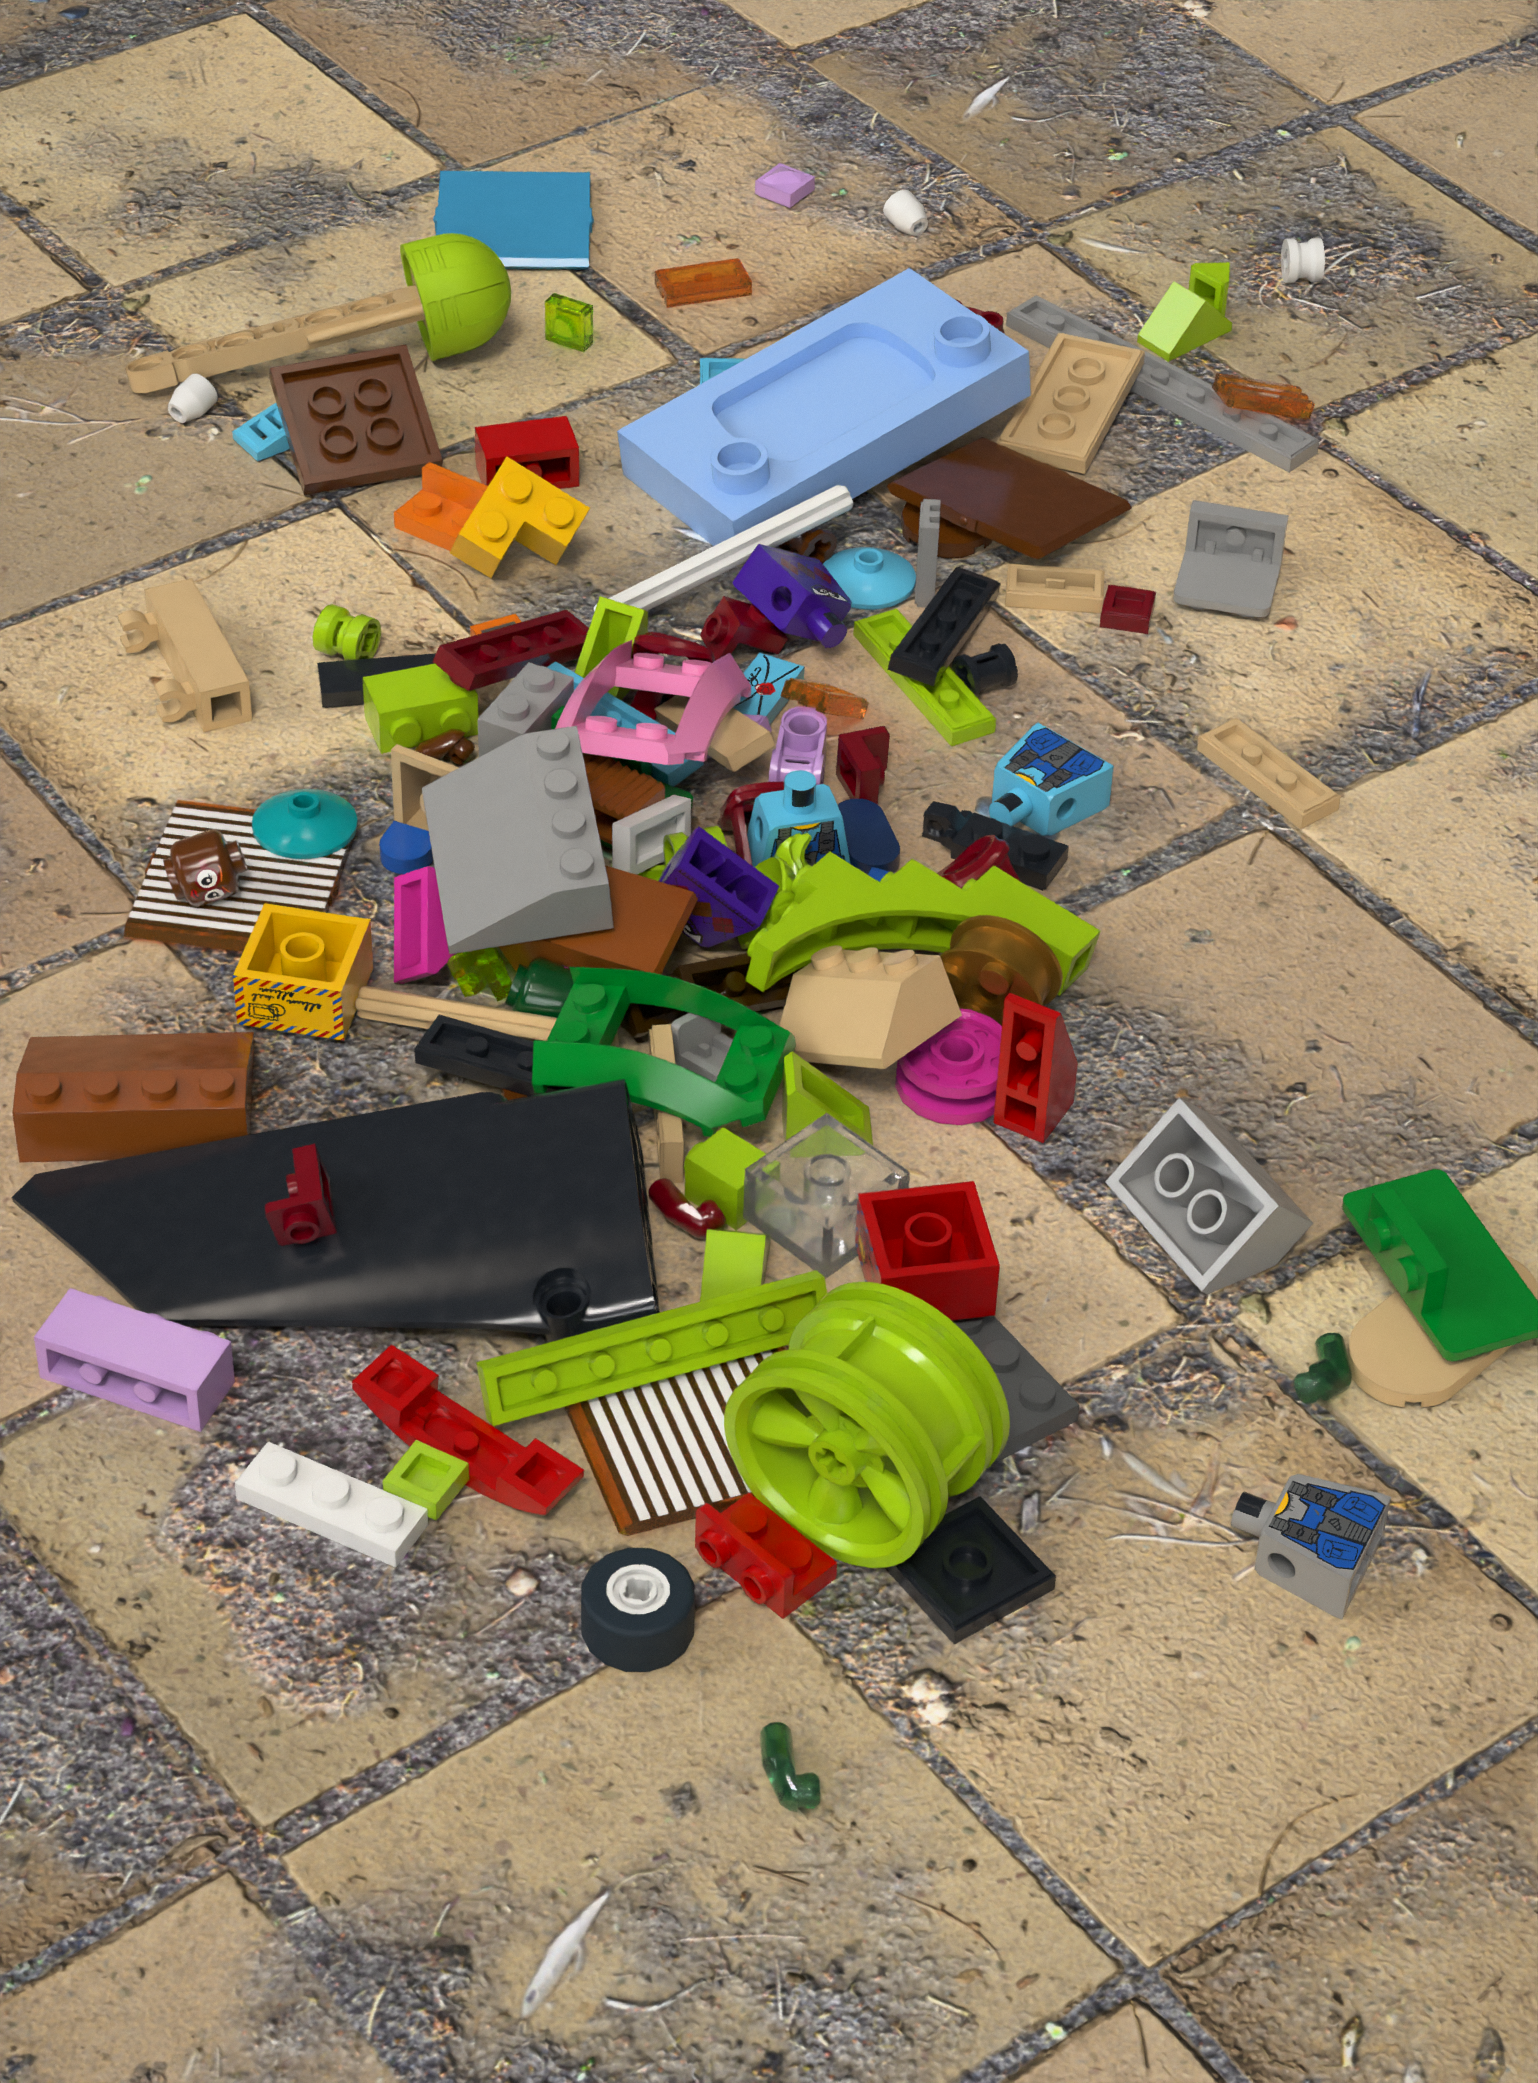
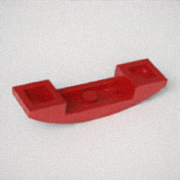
M392 1344L352 1380V1389L361 1400L409 1447L415 1440H418L469 1463V1480L465 1485L499 1503L525 1512L546 1515L584 1477L583 1468L535 1438L528 1446L524 1447L438 1391L439 1375Z

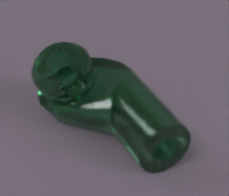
M1326 1333L1318 1337L1315 1342L1318 1361L1309 1365V1371L1298 1373L1295 1376L1293 1385L1299 1399L1303 1403L1313 1404L1319 1399L1327 1401L1349 1388L1352 1381V1372L1345 1341L1341 1334Z
M781 1722L767 1724L760 1732L761 1760L763 1769L780 1805L793 1812H797L799 1807L816 1808L820 1804L819 1776L813 1772L796 1774L791 1729Z

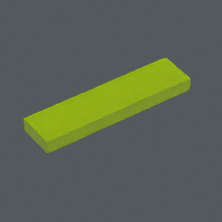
M898 609L854 621L853 636L951 747L995 733L996 718L949 666L934 687L887 670L891 654L912 627Z

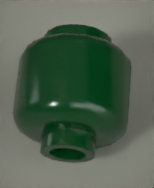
M542 957L533 959L528 967L519 964L504 1005L511 1007L513 1011L558 1018L574 984L570 968Z

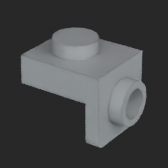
M688 1013L671 1024L675 1064L715 1082L733 1039L721 1033L720 1023Z

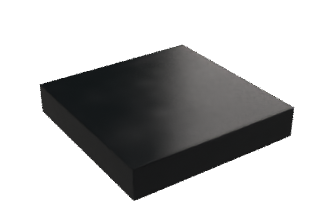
M981 1496L945 1514L940 1524L910 1558L898 1565L885 1568L953 1644L964 1640L1053 1591L1056 1581V1575Z

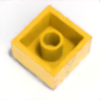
M264 903L233 974L237 1024L344 1041L357 1010L355 1008V1001L358 998L359 990L367 985L373 970L371 919Z

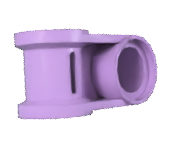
M797 706L783 714L776 749L772 751L768 782H784V778L788 773L803 770L815 776L816 785L823 784L827 737V718L823 712L809 706Z

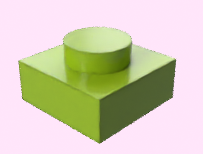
M415 1440L384 1478L383 1490L427 1508L428 1517L437 1521L468 1482L469 1463Z

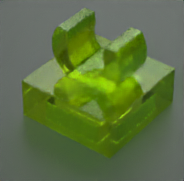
M496 947L461 952L448 959L449 969L454 979H457L465 997L480 993L486 984L490 987L497 1002L508 996L513 982Z

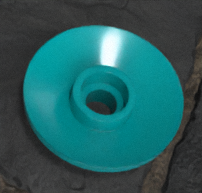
M295 789L274 795L257 808L252 818V831L256 841L267 851L291 859H314L333 854L351 842L358 827L356 811L346 799L332 792L319 789Z

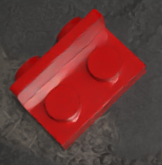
M749 1492L721 1513L708 1503H705L696 1510L695 1548L702 1559L711 1567L722 1569L741 1585L751 1600L758 1604H765L782 1619L836 1579L837 1562Z

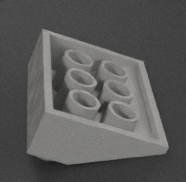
M577 726L522 734L422 787L449 954L614 928L609 882Z

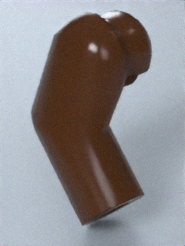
M450 729L421 742L414 751L438 760L447 755L454 764L461 765L475 750V745L464 736L466 732L459 729Z

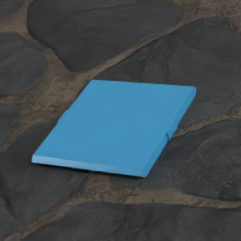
M440 171L438 207L435 208V215L433 217L436 235L455 233L473 237L490 247L500 258L505 269L589 270V241L594 223L592 208H590V172Z

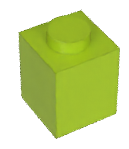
M722 1127L705 1142H699L694 1145L685 1157L684 1196L698 1207L705 1200H714L726 1217L725 1224L737 1231L774 1201L776 1159Z

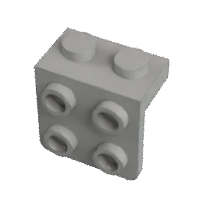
M1193 500L1189 514L1185 553L1174 588L1173 600L1178 604L1187 605L1194 609H1212L1236 613L1242 617L1268 616L1282 565L1289 515Z

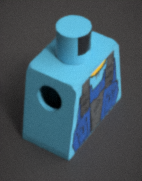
M1036 723L998 761L994 769L992 803L989 806V815L991 818L1006 823L1011 827L1021 822L1043 836H1052L1104 810L1110 805L1114 766L1042 724Z
M796 770L785 776L784 790L761 793L755 798L747 831L753 867L770 857H774L779 845L787 838L798 833L801 835L808 833L812 837L805 850V860L809 865L813 866L829 852L850 863L843 818L829 786L824 784L816 785V778L812 773Z

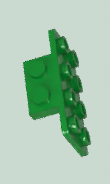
M1432 1169L1344 1195L1342 1203L1343 1212L1443 1358L1449 1361H1459L1538 1338V1300L1446 1172L1440 1169Z

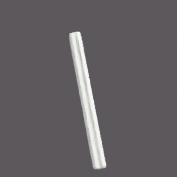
M836 485L608 599L648 611L745 563L758 544L775 548L851 510L854 504L850 492L845 486Z

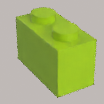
M436 664L363 677L365 719L381 754L391 752V749L396 744L406 748L418 747L421 742L450 729H459L466 732L464 734L465 737L478 735L479 715L478 694L476 690L467 691L465 688L457 686L450 680L449 675Z

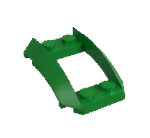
M569 967L574 983L547 1041L534 1040L532 1086L534 1093H546L548 1086L576 1088L625 1079L632 1103L648 1106L682 1118L700 1127L703 1136L706 1137L714 1135L719 1126L740 1120L743 1128L766 1120L783 1079L784 1057L790 1052H794L796 1047L795 1037L790 1031L732 999L684 980L639 970ZM630 1003L655 1005L689 1012L737 1031L716 1081L713 1082L706 1077L664 1059L626 1048L611 1046Z

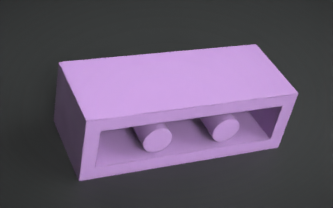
M72 1288L67 1291L34 1336L40 1378L199 1432L202 1431L235 1383L231 1341L220 1338L214 1333L199 1331L166 1320L157 1314H148L114 1303L105 1297L93 1296Z

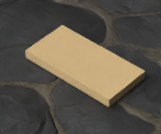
M1058 333L1030 382L1031 396L1019 402L997 444L1055 468L1085 474L1144 365L1145 351Z

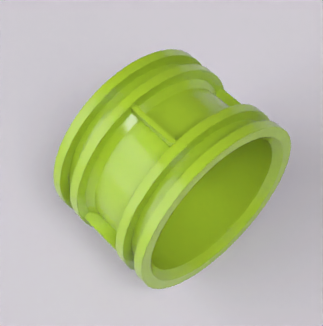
M852 1282L840 1285L828 1292L795 1327L790 1338L789 1349L776 1352L765 1358L752 1371L749 1377L733 1391L725 1408L724 1429L732 1459L743 1480L759 1501L829 1556L860 1567L886 1568L898 1565L910 1558L942 1521L946 1512L948 1497L958 1495L971 1488L1002 1453L1009 1436L1010 1417L1004 1391L991 1365L974 1342L947 1316L920 1298L898 1288L874 1282Z

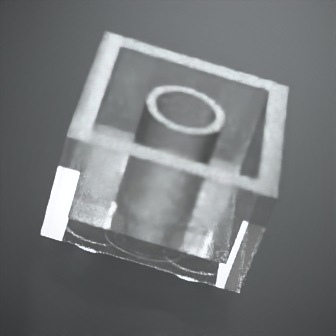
M826 1113L745 1168L743 1218L764 1234H770L772 1240L810 1268L820 1272L827 1279L858 1256L855 1246L858 1194L909 1188L910 1172Z

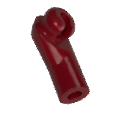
M658 1179L649 1188L648 1195L650 1200L665 1219L697 1239H706L707 1229H720L726 1223V1217L714 1200H705L695 1209L670 1179Z

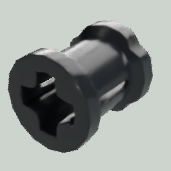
M998 643L992 645L988 652L973 657L966 654L959 655L952 662V670L976 697L979 696L981 690L996 685L1008 687L1014 685L1018 678L1015 657L1006 644Z

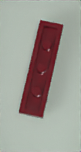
M562 610L442 644L437 650L433 663L446 672L454 684L465 688L467 691L515 678L528 662L548 667L555 661L561 664L578 659L589 627L568 610Z

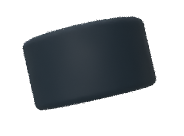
M625 1548L605 1555L590 1567L581 1584V1635L589 1651L605 1665L625 1672H650L670 1665L687 1650L694 1636L695 1584L684 1565L670 1554L652 1548Z

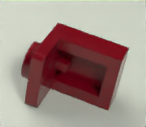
M723 596L714 612L708 616L700 634L706 647L713 652L715 660L728 653L732 654L738 643L779 654L788 640L785 633L779 630L753 604Z

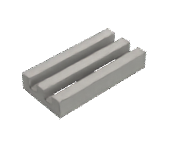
M923 499V502H921L915 604H917V607L926 608L935 596L941 500Z

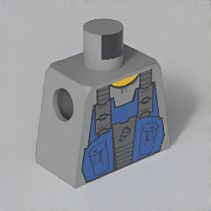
M1296 1474L1289 1477L1276 1503L1244 1491L1235 1507L1231 1526L1260 1537L1255 1562V1570L1259 1576L1330 1615L1343 1619L1383 1539L1391 1497L1378 1492Z

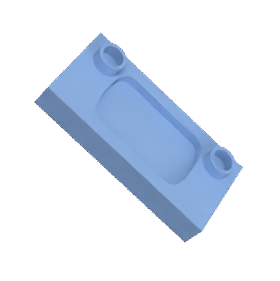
M908 268L619 429L617 434L623 475L712 546H715L836 485L845 486L853 499L1031 396L1029 351L989 324L985 318L975 314L911 268Z

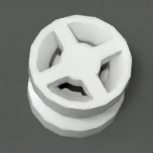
M1294 238L1284 239L1281 250L1283 281L1285 283H1295L1299 278H1307L1311 283L1321 282L1325 269V251L1322 239L1311 238L1306 243H1298Z

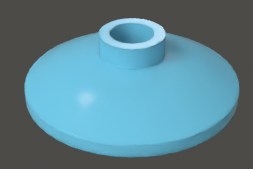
M857 547L846 549L832 555L831 558L823 563L852 601L851 608L876 610L895 606L910 597L916 586V573L913 566L902 556L881 548Z

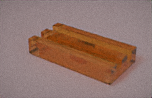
M738 258L655 271V286L659 289L660 296L664 298L667 308L752 295V281Z
M1217 373L1212 386L1225 405L1231 408L1306 420L1310 419L1315 405L1312 400H1308L1306 393H1301L1302 389L1300 386Z
M794 678L786 679L780 695L788 700L798 701V704L816 708V711L823 714L864 719L869 705L867 699L833 685Z

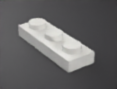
M271 1442L266 1443L235 1482L236 1499L393 1567L399 1565L428 1526L427 1508Z

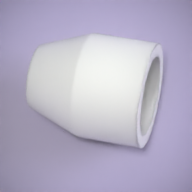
M909 190L897 191L886 201L883 209L884 215L899 231L912 236H918L926 230L928 220L924 207Z
M191 374L174 390L168 405V411L180 423L200 418L217 402V392L206 378L199 374Z

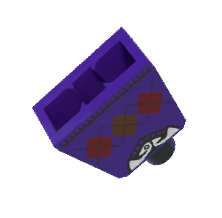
M762 544L756 546L732 584L784 633L819 641L825 648H833L840 644L847 634V627L842 621L850 611L852 601L826 567L818 559Z
M700 826L694 829L672 857L658 880L695 893L698 900L682 932L700 946L708 948L760 927L779 888V885Z

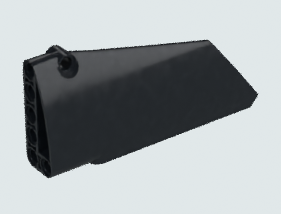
M625 1079L511 1100L494 1092H479L38 1173L11 1197L20 1209L74 1252L136 1310L148 1314H157L166 1320L184 1326L493 1329L544 1334L546 1342L549 1343L660 1313L643 1153ZM315 1143L330 1177L337 1233L316 1238L308 1243H293L280 1246L266 1218L265 1204L290 1198L286 1175L295 1173L292 1149Z

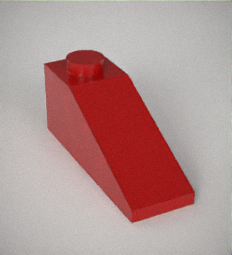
M1009 993L1004 999L993 1123L1044 1143L1074 1103L1078 1062L1062 1014L1012 993Z

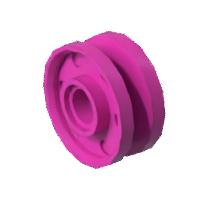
M960 1009L962 1016L897 1061L895 1088L902 1102L917 1115L937 1123L966 1125L984 1121L994 1115L1002 1026L993 1018L970 1009Z

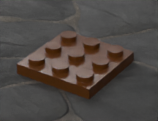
M406 344L270 368L269 380L304 495L421 475L422 467L429 462L442 467L443 459Z

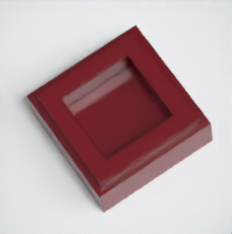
M1108 585L1101 611L1100 627L1148 634L1155 607L1156 592Z

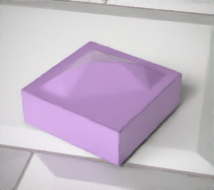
M781 163L755 181L756 195L791 208L810 194L815 188L814 176Z

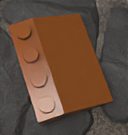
M254 1032L30 1037L16 1074L12 1112L19 1163L114 1160L250 1135Z

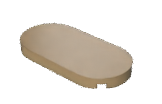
M1505 1254L1538 1300V1283L1532 1273L1523 1264ZM1396 1290L1354 1326L1349 1338L1347 1357L1350 1362L1349 1370L1354 1382L1369 1396L1385 1404L1405 1407L1406 1402H1422L1420 1407L1422 1408L1436 1406L1449 1400L1513 1345L1459 1361L1446 1360L1442 1357Z

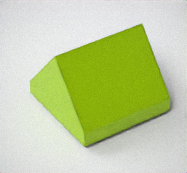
M1230 262L1195 263L1191 265L1188 290L1206 300L1224 316L1229 287Z

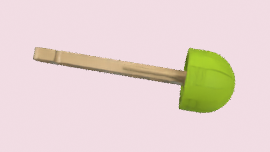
M447 233L400 245L401 260L407 284L405 288L182 346L171 352L167 350L144 356L128 363L125 370L131 390L135 393H148L176 386L178 382L185 381L191 374H199L206 378L417 322L429 357L432 361L473 350L489 341L497 333L507 316L511 303L509 276L497 254L483 242L463 234Z

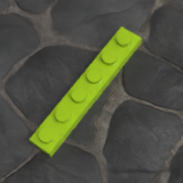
M814 1270L476 1362L486 1419L493 1426L789 1345L795 1327L827 1294L825 1276Z

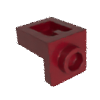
M885 726L839 734L836 776L850 799H866L878 805L879 786L884 785V771L887 769L890 733Z
M315 1143L292 1149L295 1173L286 1175L290 1198L265 1204L266 1218L280 1246L293 1243H308L316 1238L337 1233L330 1177Z

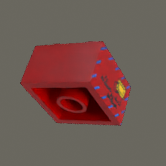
M974 1181L858 1194L855 1246L865 1282L885 1284L908 1292L930 1304L950 1320L995 1316L1000 1264Z

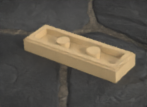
M675 695L656 707L654 710L660 724L667 726L668 729L676 733L690 697ZM732 707L717 728L707 755L732 772H736L771 750L775 743L769 730Z
M1238 718L1232 719L1199 736L1197 747L1199 752L1298 828L1303 829L1339 810L1340 795Z
M671 1024L652 1025V1029H649V1055L675 1064ZM653 1108L660 1179L667 1178L673 1183H683L684 1139L682 1120L677 1116Z

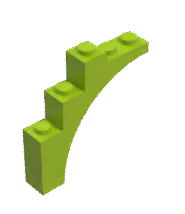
M829 852L813 866L807 864L799 871L791 887V891L795 894L793 903L787 907L777 924L770 930L767 928L761 929L753 938L747 951L751 961L745 981L764 992L781 978L812 962L811 956L817 951L835 945L841 946L843 950L855 951L877 948L878 950L912 949L943 953L950 949L951 936L962 921L974 916L991 915L1021 924L1034 932L1051 948L1062 970V986L1057 994L1060 996L1088 969L1101 931L996 866L991 867L978 880L971 878L961 889L914 859L907 862L896 873L888 872L879 882L837 855Z

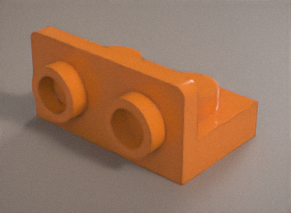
M429 462L422 467V490L394 512V526L396 529L451 551L459 532L488 486Z

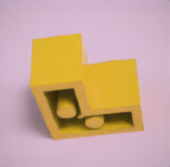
M506 457L459 532L450 554L489 578H492L514 541L519 542L554 565H557L585 519L590 507Z

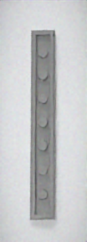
M1037 295L1007 312V327L1048 348L1051 347L1058 333H1064L1143 350ZM1145 351L1144 365L1130 389L1136 394L1289 473L1318 454L1319 440Z

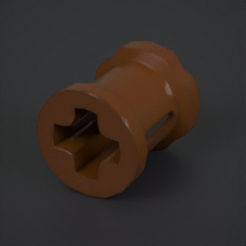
M815 527L779 545V547L783 550H792L799 555L818 559L823 564L832 557L837 546V539L830 531Z

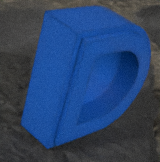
M393 821L380 839V861L391 872L403 875L427 867L433 861L430 836L427 830Z

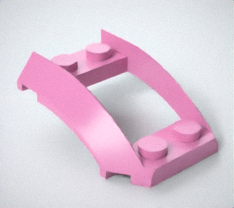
M632 640L614 648L578 684L555 728L577 726L582 753L663 765L684 764V759L705 762L707 761L708 748L721 721L731 708L740 702L741 697L748 698L751 696V685L730 653L715 660L713 663L701 660H684L682 666L664 664V657L657 654L636 653L633 659H631ZM614 686L690 697L675 735L667 734L668 727L661 724L638 723L636 724V729L617 727V719L590 715L603 695Z

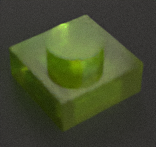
M553 293L545 301V340L585 352L593 345V305Z

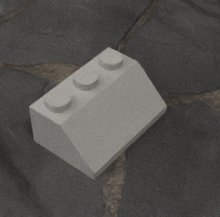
M1180 1097L1105 1181L1192 1282L1205 1294H1210L1276 1266L1313 1224L1214 1115Z

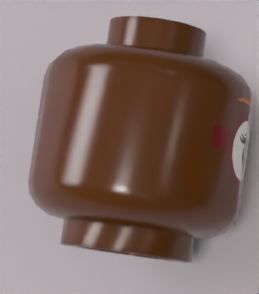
M215 829L176 841L170 848L171 858L163 860L165 871L176 899L185 898L194 907H201L236 894L240 888L238 874L247 871V865L238 841L235 840L227 843L223 834Z

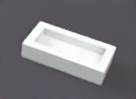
M672 795L612 823V867L637 875L664 862V836L683 832L687 836L691 834V799Z

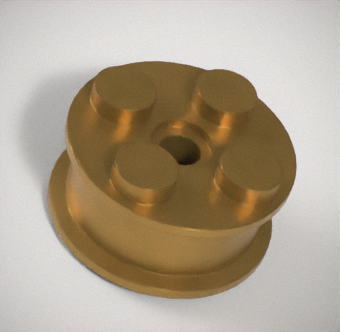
M979 915L962 921L951 936L950 949L940 955L959 1009H970L989 1016L1001 1026L1004 999L1009 993L1044 1006L1057 996L1062 986L1061 966L1051 948L1034 932L1006 918Z

